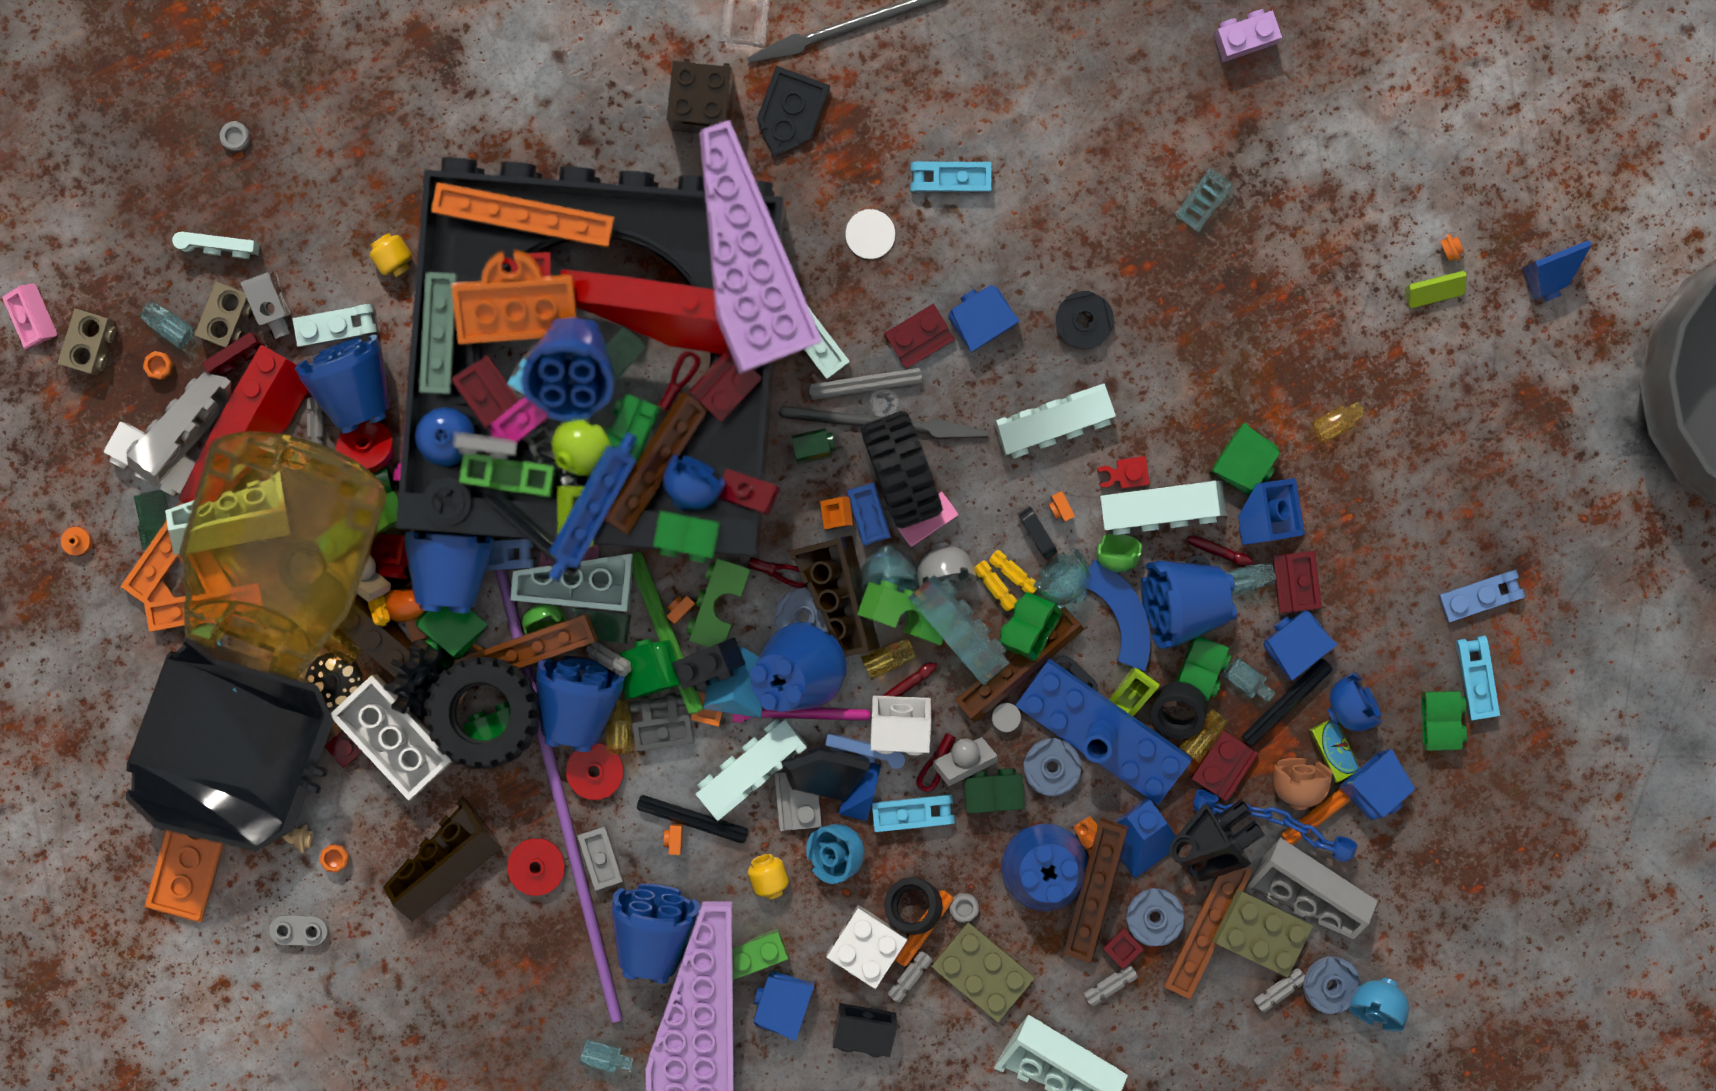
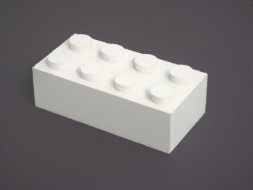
M378 674L371 675L330 714L337 725L409 801L429 785L452 761H450L451 758L447 755H442L437 750L438 745L435 741L432 742L429 737L430 730L414 713L409 711V708H407L405 714L391 709V705L398 696L383 689L386 683Z

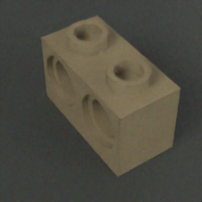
M216 281L194 335L223 347H227L243 337L244 330L242 326L246 318L249 319L253 313L245 293ZM232 296H236L239 301L238 307L233 311H228L226 307L227 300ZM221 323H226L228 327L227 334L222 338H218L216 335L217 326Z
M75 308L57 364L98 376L99 372L103 371L107 364L108 355L105 353L108 343H112L116 335L115 321ZM97 322L99 332L91 337L88 333V327L91 323ZM88 349L91 355L90 360L82 365L79 356L83 350Z

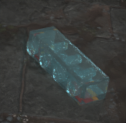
M933 575L910 595L908 599L984 686L1010 663L1003 655L1007 650L996 638L992 641L989 639L987 634L990 630L980 619L976 621L972 619L970 615L974 611L963 599L960 602L956 600L954 595L958 592L947 579L941 582Z

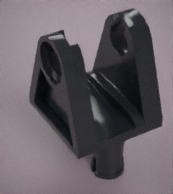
M1242 798L1221 813L1219 811L1216 812L1206 803L1201 806L1172 841L1169 853L1174 861L1182 866H1188V872L1194 879L1206 881L1251 865L1244 849L1261 837H1264L1265 834L1255 820L1234 834L1231 827L1252 814ZM1190 844L1192 846L1191 853L1186 857H1179L1178 853H1180L1181 848ZM1207 860V865L1203 870L1195 871L1196 863Z

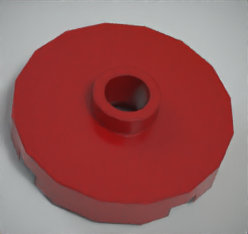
M367 420L359 423L357 429L348 433H341L337 439L335 449L340 463L349 472L363 475L362 472H370V474L377 472L386 466L393 457L394 440L384 424L379 422L370 423Z
M598 742L596 745L591 746V751L589 752L575 750L571 754L566 764V778L570 787L577 795L588 800H600L612 795L619 788L624 777V766L620 755L613 747ZM597 766L600 774L597 777L592 776L589 772L590 767Z
M532 838L522 841L513 849L508 858L507 872L510 881L517 890L526 895L541 896L550 893L562 881L565 875V859L562 851L553 842L544 838ZM533 862H538L541 865L540 872H533L531 870Z

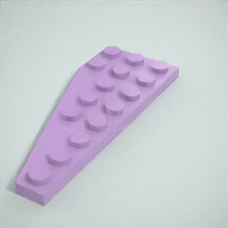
M728 120L704 128L700 132L716 318L739 373H743L818 345L822 342V339L731 122Z
M702 901L646 1063V1091H734L732 902Z

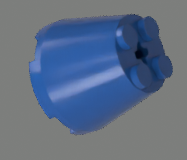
M580 318L554 320L551 323V327L525 361L521 378L524 395L529 402L532 401L540 409L547 412L546 416L568 422L586 420L591 418L593 413L600 410L611 400L614 388V373L604 337L599 330L598 324L593 320Z
M377 335L369 336V340L362 342L360 337L338 343L319 351V354L313 357L311 363L304 360L295 367L302 384L335 427L341 428L342 433H348L357 429L359 423L367 420L370 423H375L386 417L385 412L390 407L382 346Z
M405 531L404 544L415 603L420 604L419 608L425 611H440V606H449V610H452V612L470 613V607L475 606L493 551L494 537L480 536V541H478V536L441 532H421V537H418V533L414 531Z
M1154 561L1146 564L1148 573L1147 577L1141 578V599L1147 619H1149L1155 631V634H1152V639L1159 648L1176 647L1228 624L1230 620L1237 618V609L1232 601L1231 593L1235 589L1234 579L1231 574L1226 575L1221 567L1171 561Z
M795 622L784 626L770 637L750 672L754 694L764 709L781 712L813 709L826 704L837 695L846 676L847 665L844 652L833 635L829 636L823 630L812 626L813 623Z
M565 656L564 660L551 662L550 658L540 660L537 666L536 681L541 732L545 737V744L553 747H559L563 744L573 746L575 750L580 752L591 751V746L596 745L600 741L620 697L625 676L622 677L608 670L593 659Z
M1037 824L1022 829L1009 841L1002 857V876L1008 891L1019 903L1037 911H1054L1069 905L1079 896L1088 864V857L1081 842L1067 829L1054 824ZM1050 865H1053V871L1057 874V877L1054 875L1044 876L1041 869L1043 867L1049 868Z
M638 884V889L626 891L620 888L613 894L611 911L619 966L623 970L622 975L625 978L651 979L659 984L669 981V977L675 974L686 950L700 910V904L696 899H691L690 901L681 896L682 890L659 884Z

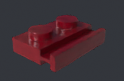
M934 303L884 333L905 369L910 368L955 340Z
M249 332L201 364L207 373L213 375L220 374L223 377L236 369L235 364L242 359H245V361L253 359L260 345L264 346L265 344L259 335Z
M728 348L691 387L689 392L722 422L762 377L753 369L739 373L732 353Z
M488 355L451 379L485 429L492 426L491 424L519 402V399Z
M378 534L369 539L370 543L363 547L362 552L371 555L375 560V572L382 577L407 579V575L404 574L405 566H408L404 544L405 536Z
M1315 551L1272 556L1279 613L1322 608Z
M1221 730L1191 776V779L1223 800L1228 801L1258 755V752L1224 730Z

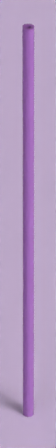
M495 570L513 639L522 636L523 632L515 601L510 600L511 585L507 570ZM531 664L520 668L522 673L529 677L534 684L532 685L534 691L538 692ZM539 718L537 736L611 1023L618 1022L623 1019L552 746L545 744V737L541 732Z

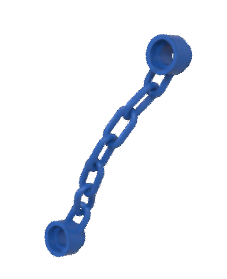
M1203 789L1197 790L1193 799L1196 812L1206 803L1213 810L1220 813L1233 804L1226 806L1217 803L1218 797L1216 794ZM1247 804L1252 812L1249 816L1265 818L1270 822L1288 826L1300 832V835L1311 846L1333 852V857L1341 862H1348L1355 855L1358 845L1350 838L1338 836L1334 842L1326 840L1312 825H1304L1293 819L1290 813L1275 807H1268L1266 809L1251 807ZM1271 811L1285 815L1283 821L1271 818ZM1309 829L1319 837L1315 842L1306 835Z

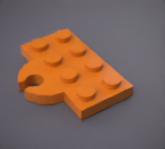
M519 250L514 251V260L518 263L519 269L514 273H509L502 267V262L505 258L504 251L498 252L488 260L482 272V281L452 283L458 344L542 338L554 320L577 318L573 274L542 276L537 262L530 255Z

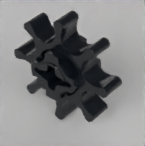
M411 644L409 646L410 657L408 661L404 663L395 659L391 661V665L397 668L398 675L395 676L393 683L385 684L383 689L394 695L398 694L396 701L391 705V709L405 714L410 705L409 711L422 717L425 714V700L429 699L431 695L429 690L433 683L439 680V675L446 669L439 666L436 667L437 661L442 657L441 651L429 647L424 655L425 650Z

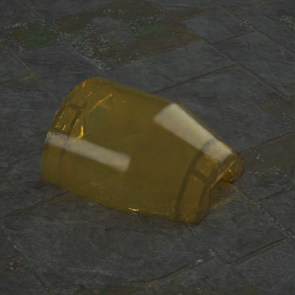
M237 432L214 440L208 449L180 547V558H183L184 570L181 578L182 585H185L186 601L183 603L185 637L214 648L224 635L231 636L273 652L269 669L298 679L354 605L386 503V492L381 482L368 469L350 457L324 445L302 438L270 432Z

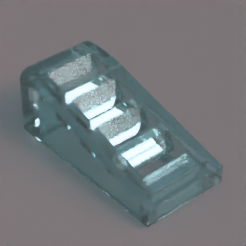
M1209 167L1175 215L1198 232L1231 189L1233 183ZM1209 178L1223 187L1220 192L1207 183ZM1204 188L1215 196V199L1211 201L1200 193V190ZM1195 197L1208 206L1206 211L1192 202ZM1188 206L1202 216L1199 221L1185 211Z

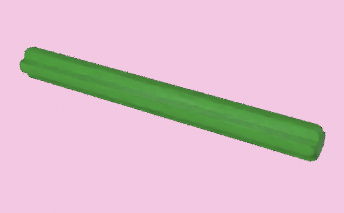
M640 551L634 552L632 572L660 641L670 640L676 660L684 658L643 554ZM681 685L678 686L688 713L695 714L702 711L703 705L694 686L682 690Z

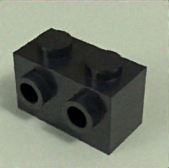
M735 637L672 663L682 690L694 686L695 691L712 685L710 682L711 678L717 677L719 682L734 676L733 669L746 664Z
M839 1003L833 1030V1048H838L843 1052L856 1051L867 1053L872 1057H890L897 1030L896 1012Z

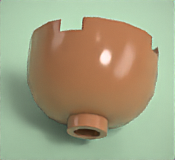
M1304 758L1279 760L1277 766L1275 765L1273 774V787L1276 794L1295 810H1306L1307 807L1319 804L1328 795L1331 785L1332 771L1328 766L1317 761L1315 766L1306 765L1307 759Z

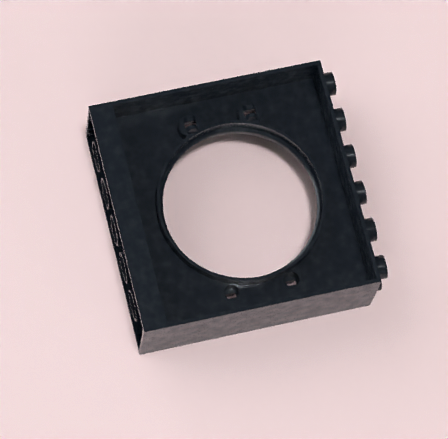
M443 157L441 171L424 170L396 528L527 539L484 501L485 495L491 488L464 484L469 490L472 502L469 514L457 524L450 526L437 524L424 511L423 495L426 488L433 481L440 478L448 477L460 480L462 462L452 467H442L432 464L422 456L417 448L415 435L417 425L423 416L433 409L443 407L457 409L469 417L474 425L476 435H492L489 428H484L462 395H457L458 389L453 382L451 394L419 392L426 272L457 274V283L482 281V272L488 260L498 252L504 251L505 258H510L516 262L514 260L515 250L524 253H541L549 248L571 241L434 214L431 210L437 182L614 217L612 240L634 244L657 255L672 266L689 286L714 290L704 176H678V188L671 189L658 188L659 183L654 182L655 175L648 172L620 171L618 184L601 183V179L595 177L596 170L562 166L560 167L559 180L543 179V174L536 172V165L523 162H501L500 175L485 174L484 169L477 168L476 160L459 157ZM755 180L783 246L786 215L783 197L774 196L775 192L772 191L773 183ZM502 265L506 272H511L510 265ZM456 321L452 378L482 359V342L458 344ZM710 353L709 368L719 359L721 354ZM774 361L753 368L762 379L722 422L709 410L706 412L677 460H682L684 456L697 459L715 470L713 476L717 480H719L720 476L723 477L726 469L765 481ZM523 440L516 444L515 455L508 454L507 459H504L539 464L529 449V445ZM477 450V454L489 456L485 451ZM537 451L544 462L543 465L556 467L558 474L561 468L557 465L555 459ZM582 479L578 482V485L585 487L588 480ZM662 481L628 535L621 533L603 520L594 536V544L660 549L653 547L659 514L660 511L721 523L715 554L759 557L762 514L718 498L707 508L683 511L672 504L673 500L667 495ZM454 490L447 497L436 495L440 499L439 501L443 503L441 514L447 507H459L452 501ZM498 490L554 541L556 540L558 499L555 492L553 493V498Z

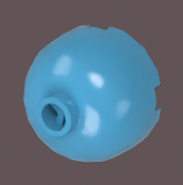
M841 824L823 826L810 834L806 845L807 860H812L815 867L812 871L823 882L835 884L848 880L860 870L864 861L865 849L858 833L852 828Z
M1382 978L1381 981L1371 980L1364 982L1357 988L1349 1005L1351 1007L1350 1012L1358 1019L1372 1026L1374 1021L1383 1023L1382 1029L1394 1032L1403 1030L1410 1010L1409 1001L1404 992L1398 988L1397 982L1389 978Z

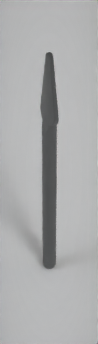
M904 0L804 35L794 33L750 55L747 60L755 62L799 54L804 50L805 46L940 0Z
M787 406L781 407L779 410V414L783 418L863 426L868 422L882 418ZM935 419L931 422L911 420L917 433H926L936 439L982 438L988 436L987 431L940 419Z

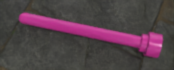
M762 707L761 718L868 721L871 718V712L867 709L813 708L781 712L766 710ZM733 714L732 723H744V720H750L751 716Z

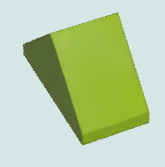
M1132 667L1109 700L1134 716L1158 689L1160 684L1139 669Z

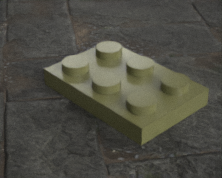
M1237 889L1212 942L1288 978L1313 925Z
M966 922L931 964L934 970L997 1022L1001 1020L1035 979L1030 972L970 922Z

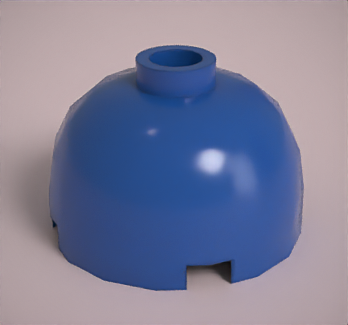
M448 407L433 409L423 416L417 425L415 435L417 448L422 456L434 465L442 467L458 465L463 461L464 454L459 453V448L453 446L454 432L476 435L474 425L467 415L457 409Z
M674 455L669 461L663 476L664 488L667 495L673 500L672 504L683 511H688V509H704L713 504L725 486L724 478L720 476L719 480H717L713 476L715 470L697 459L684 456L682 460H677L678 455Z
M1352 672L1335 683L1329 697L1331 707L1328 708V713L1335 724L1340 722L1343 727L1353 732L1365 731L1382 723V720L1377 718L1382 714L1376 699L1369 687L1364 689L1358 683L1363 679L1356 672Z

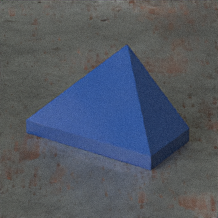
M870 762L868 772L848 798L842 801L839 814L867 821L879 777L880 764Z

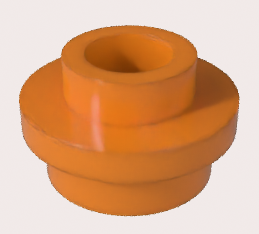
M1450 233L1447 234V238L1440 240L1449 262L1455 259L1457 261L1462 260L1460 254L1465 251L1458 236L1452 238Z

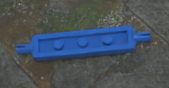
M626 432L618 448L607 446L549 551L557 560L550 574H548L554 580L560 582L567 566L578 567L635 463V459L629 454L638 439L634 435Z

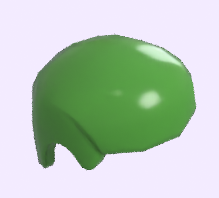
M1106 534L1103 536L1101 544H1098L1096 557L1099 564L1107 570L1115 573L1128 572L1138 565L1142 544L1136 538L1126 534Z
M540 603L532 606L524 613L522 625L525 634H528V632L531 633L567 619L564 611L559 606Z

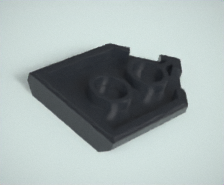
M776 66L757 117V122L773 157L811 140L830 85Z
M819 747L810 750L809 755L795 760L792 757L781 761V764L792 790L845 801L868 772L870 761L866 758Z

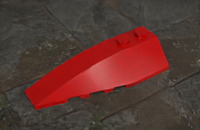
M561 269L560 275L573 274L576 308L670 347L721 355L729 348L716 318L713 289Z
M260 345L208 437L179 496V501L187 503L201 497L204 500H208L217 495L218 491L226 488L229 489L233 482L240 475H243L250 468L249 466L270 447L269 445L289 427L309 392L296 373V364Z

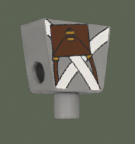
M267 272L240 282L258 325L267 323L273 339L290 334L284 317L291 315V311L277 272ZM268 302L274 305L275 310L273 314L267 310Z

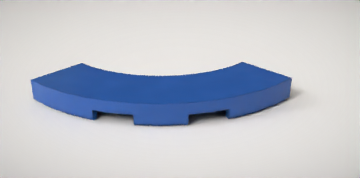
M1093 560L1083 587L1100 596L1116 616L1121 638L1117 661L1145 671L1150 653V629L1144 607L1133 588L1122 576L1105 569L1098 561Z

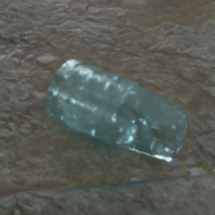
M152 301L144 306L140 318L178 349L186 345L194 333V327Z
M1272 563L1248 565L1243 568L1224 571L1226 575L1231 574L1234 579L1235 589L1231 592L1232 596L1255 591L1276 581V574Z
M1239 656L1233 659L1223 673L1222 677L1224 679H1228L1236 687L1242 689V692L1250 698L1257 694L1269 702L1275 694L1272 689L1264 684L1267 677L1259 671H1255L1251 666H1248Z
M586 1039L579 1064H586L587 1066H593L614 1074L616 1068L631 1071L634 1059L620 1055L621 1048L611 1045L606 1046V1044H599L598 1042Z

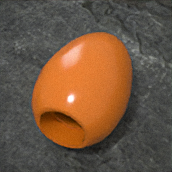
M413 589L390 590V592L384 595L390 620L396 622L411 621L425 612V610L419 608L420 604L415 603Z

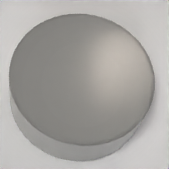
M228 122L220 131V141L224 147L231 151H242L249 145L250 132L240 122Z
M1001 703L994 708L992 722L998 730L1010 732L1015 730L1020 724V711L1013 704Z
M959 893L953 897L954 900L950 905V912L953 918L963 923L972 921L979 911L976 898L969 893Z

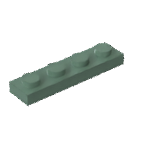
M426 272L419 390L421 393L451 394L455 313L451 286L452 283H457V274Z

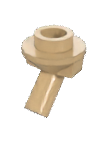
M302 825L299 829H293V831L284 835L283 838L289 844H294L295 848L302 854H305L307 848L312 847L313 831L308 830L307 825Z

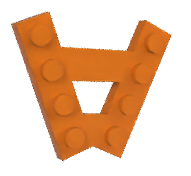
M180 501L177 504V506L182 505L184 503ZM167 520L120 586L144 603L149 632L266 611L261 583L231 587L208 549L174 555ZM178 558L201 593L176 598L173 596L163 579Z

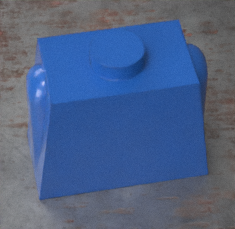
M989 285L978 293L975 289L966 293L960 298L962 303L951 309L948 314L950 322L970 354L1020 322L1000 290L993 285Z
M1307 610L1298 612L1291 619L1287 616L1273 626L1276 631L1264 639L1263 644L1265 650L1283 671L1286 678L1291 681L1338 645Z
M1392 749L1378 752L1339 786L1370 820L1383 818L1387 814L1391 815L1397 812L1404 805L1402 801L1415 790Z
M777 971L770 972L764 989L758 987L753 1004L758 1005L754 1024L759 1028L796 1041L815 982L802 980Z

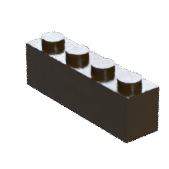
M852 536L787 551L792 561H795L803 583L807 584L814 598L813 602L817 610H820L830 635L836 638L845 657L880 648L874 622L857 615L866 590Z
M334 575L308 602L394 677L398 675V670L391 665V661L393 659L402 663L408 661L410 657L409 646L412 643L396 621L390 620L382 627L381 625H375L368 602Z
M463 796L456 803L459 806L450 817L446 815L439 822L441 828L430 840L425 838L419 845L420 849L414 859L408 858L383 886L391 904L412 922L502 848L492 830Z

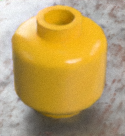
M387 233L370 245L372 250L369 256L382 275L388 276L393 273L395 277H398L410 269L407 263L411 261L413 254L399 235L391 236L390 233Z
M764 854L751 861L747 875L754 893L767 899L780 897L783 894L782 890L789 883V877L783 861L778 857H773L772 854Z

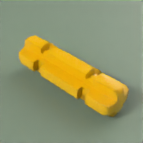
M996 550L989 558V562L994 567H999L1001 569L1000 572L1014 584L1020 585L1022 587L1021 590L1025 593L1034 594L1039 588V583L1032 577L1029 579L1025 571L1012 560L1008 561L1006 559L1007 556L1000 550Z
M983 560L974 567L979 578L982 577L984 585L996 600L999 599L1001 601L999 604L1005 611L1012 610L1017 602L1013 594L1008 593L1009 589L995 572L992 573V568L987 561Z
M384 595L368 602L373 623L381 625V627L385 626L390 621V614Z

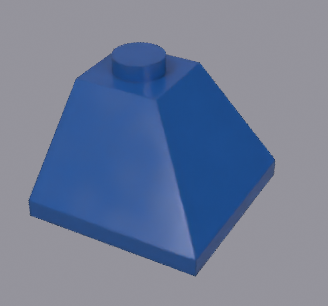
M1590 240L1537 260L1522 268L1534 300L1543 297L1546 302L1562 295L1560 290L1569 286L1592 246Z
M1296 478L1255 485L1238 516L1239 532L1243 545L1305 535Z
M1146 797L1114 821L1129 826L1121 860L1134 878L1169 854L1170 845L1176 835L1149 798Z

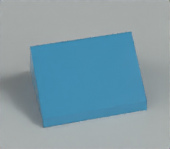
M740 647L746 664L733 669L734 676L719 682L717 677L710 679L712 685L707 686L703 709L761 718L762 706L754 694L750 676L751 669L755 666L759 656Z

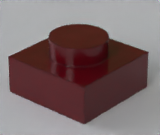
M343 730L324 746L342 768H345L363 752Z
M1123 927L1102 947L1122 969L1126 968L1144 950Z

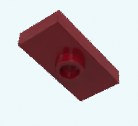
M726 469L723 475L725 486L718 499L769 516L780 488L777 485Z

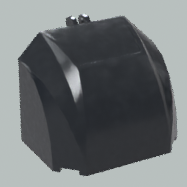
M186 635L182 639L183 646L177 652L170 651L165 658L128 758L126 771L132 773L131 790L126 792V801L154 828L257 852L293 831L308 791L320 793L322 787L312 782V778L314 775L326 777L328 770L319 766L318 762L334 720L319 687L307 679L245 653Z

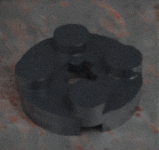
M1078 291L1069 295L1059 305L1055 316V325L1059 336L1068 346L1078 349H1091L1099 346L1109 336L1114 324L1113 311L1109 303L1091 291ZM1085 312L1086 316L1092 317V322L1088 323V328H1083L1082 324L1078 325L1076 319L1080 318V313Z

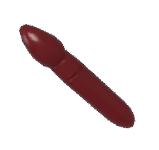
M1187 537V541L1192 546L1223 559L1233 561L1236 565H1254L1253 560L1245 553H1236L1227 547L1202 537Z
M930 662L922 665L917 672L908 676L882 696L900 697L920 683L922 679L930 677L937 668V664Z

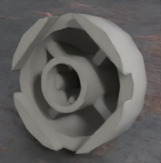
M948 543L933 545L931 551L927 552L920 559L917 568L920 590L927 583L931 582L941 594L949 593L967 587L966 581L970 578L972 582L976 580L975 568L969 555L958 547L948 546Z

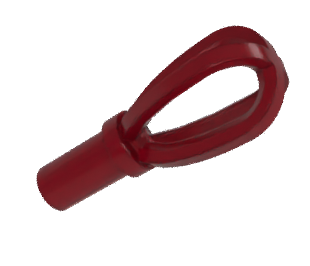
M685 351L679 356L671 374V382L668 383V388L658 407L667 412L669 411L678 393H681L682 388L690 382L700 367L701 359L697 354L692 351ZM689 356L694 359L692 368L680 383H676L685 359Z
M753 557L750 558L749 569L766 573L771 577L774 576L777 580L793 587L803 588L807 586L803 582L798 583L789 580L777 572L779 569L800 572L797 566L777 564L775 562L770 563Z
M948 733L945 734L937 751L934 752L933 757L928 760L917 777L916 784L920 790L931 792L937 787L941 779L937 772L929 787L923 786L922 780L932 766L933 761L949 753L956 737Z

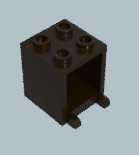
M684 59L683 62L673 61L667 110V122L671 131L700 133L704 128L730 120L734 76L730 63L718 66L690 63V59Z

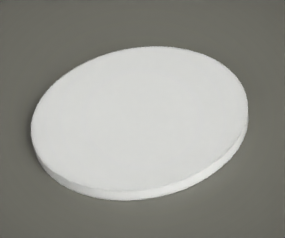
M867 209L858 212L850 219L846 227V241L853 253L865 259H876L885 255L891 249L895 240V228L892 221L886 214L878 210Z

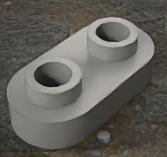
M281 915L271 922L269 934L272 940L280 945L316 946L324 942L328 937L329 926L326 920L320 916ZM281 925L288 928V934L285 936L279 932ZM310 926L317 929L315 937L310 936L308 933Z

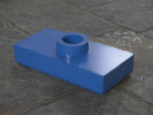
M875 482L847 490L863 546L891 538Z

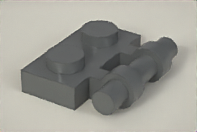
M670 693L666 694V697L656 699L643 697L640 698L641 701L629 703L631 714L642 712L643 721L632 722L636 752L694 743L690 714L678 716L677 707L686 706L682 695ZM668 709L669 717L652 718V711Z

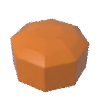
M154 351L145 357L143 369L148 377L163 380L172 374L174 363L168 354Z
M330 844L321 851L319 862L326 871L337 873L348 866L350 854L343 845Z

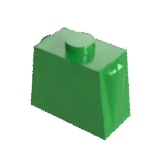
M1244 422L1239 426L1209 472L1220 477L1242 493L1249 495L1256 484L1261 483V481L1267 482L1275 471L1272 465L1280 454L1279 448Z
M440 606V611H425L416 621L418 630L428 638L425 641L426 644L438 651L442 649L452 659L463 657L476 640L488 629V624L471 610L470 613L452 612V610H449V606Z
M652 639L635 642V648L619 653L621 657L629 660L630 666H632V671L628 672L624 679L626 700L649 696L680 686L672 665L677 660L670 640L653 643Z

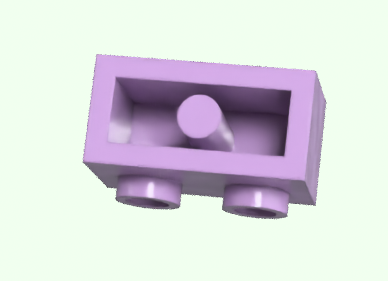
M1264 9L1249 13L1247 15L1248 19L1237 22V19L1233 18L1220 23L1221 28L1217 29L1214 38L1222 62L1279 43L1282 35L1273 10L1265 13Z

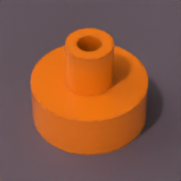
M82 527L68 528L61 537L63 550L73 556L86 554L93 544L90 532Z

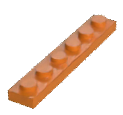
M438 182L431 210L434 214L607 248L610 245L615 220L611 216Z

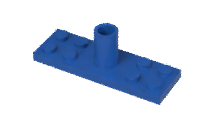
M1050 658L1015 705L1084 753L1088 760L1100 764L1157 805L1192 760L1191 756Z

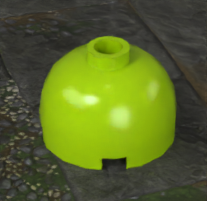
M586 420L563 421L556 429L552 438V451L557 465L575 475L584 476L592 474L606 447L611 446L608 437L600 426L595 424L592 427L589 423L585 422Z

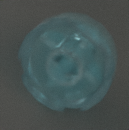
M892 546L879 548L878 552L873 553L865 560L861 569L860 582L862 592L867 589L869 582L880 585L882 580L898 585L897 591L904 589L914 591L919 586L917 568L911 557L900 550H895Z
M1070 549L1073 554L1068 556L1063 552L1058 554L1038 572L1041 578L1038 583L1034 579L1033 586L1044 599L1057 605H1066L1072 602L1074 604L1079 603L1086 597V590L1090 586L1092 574L1090 565L1078 549Z

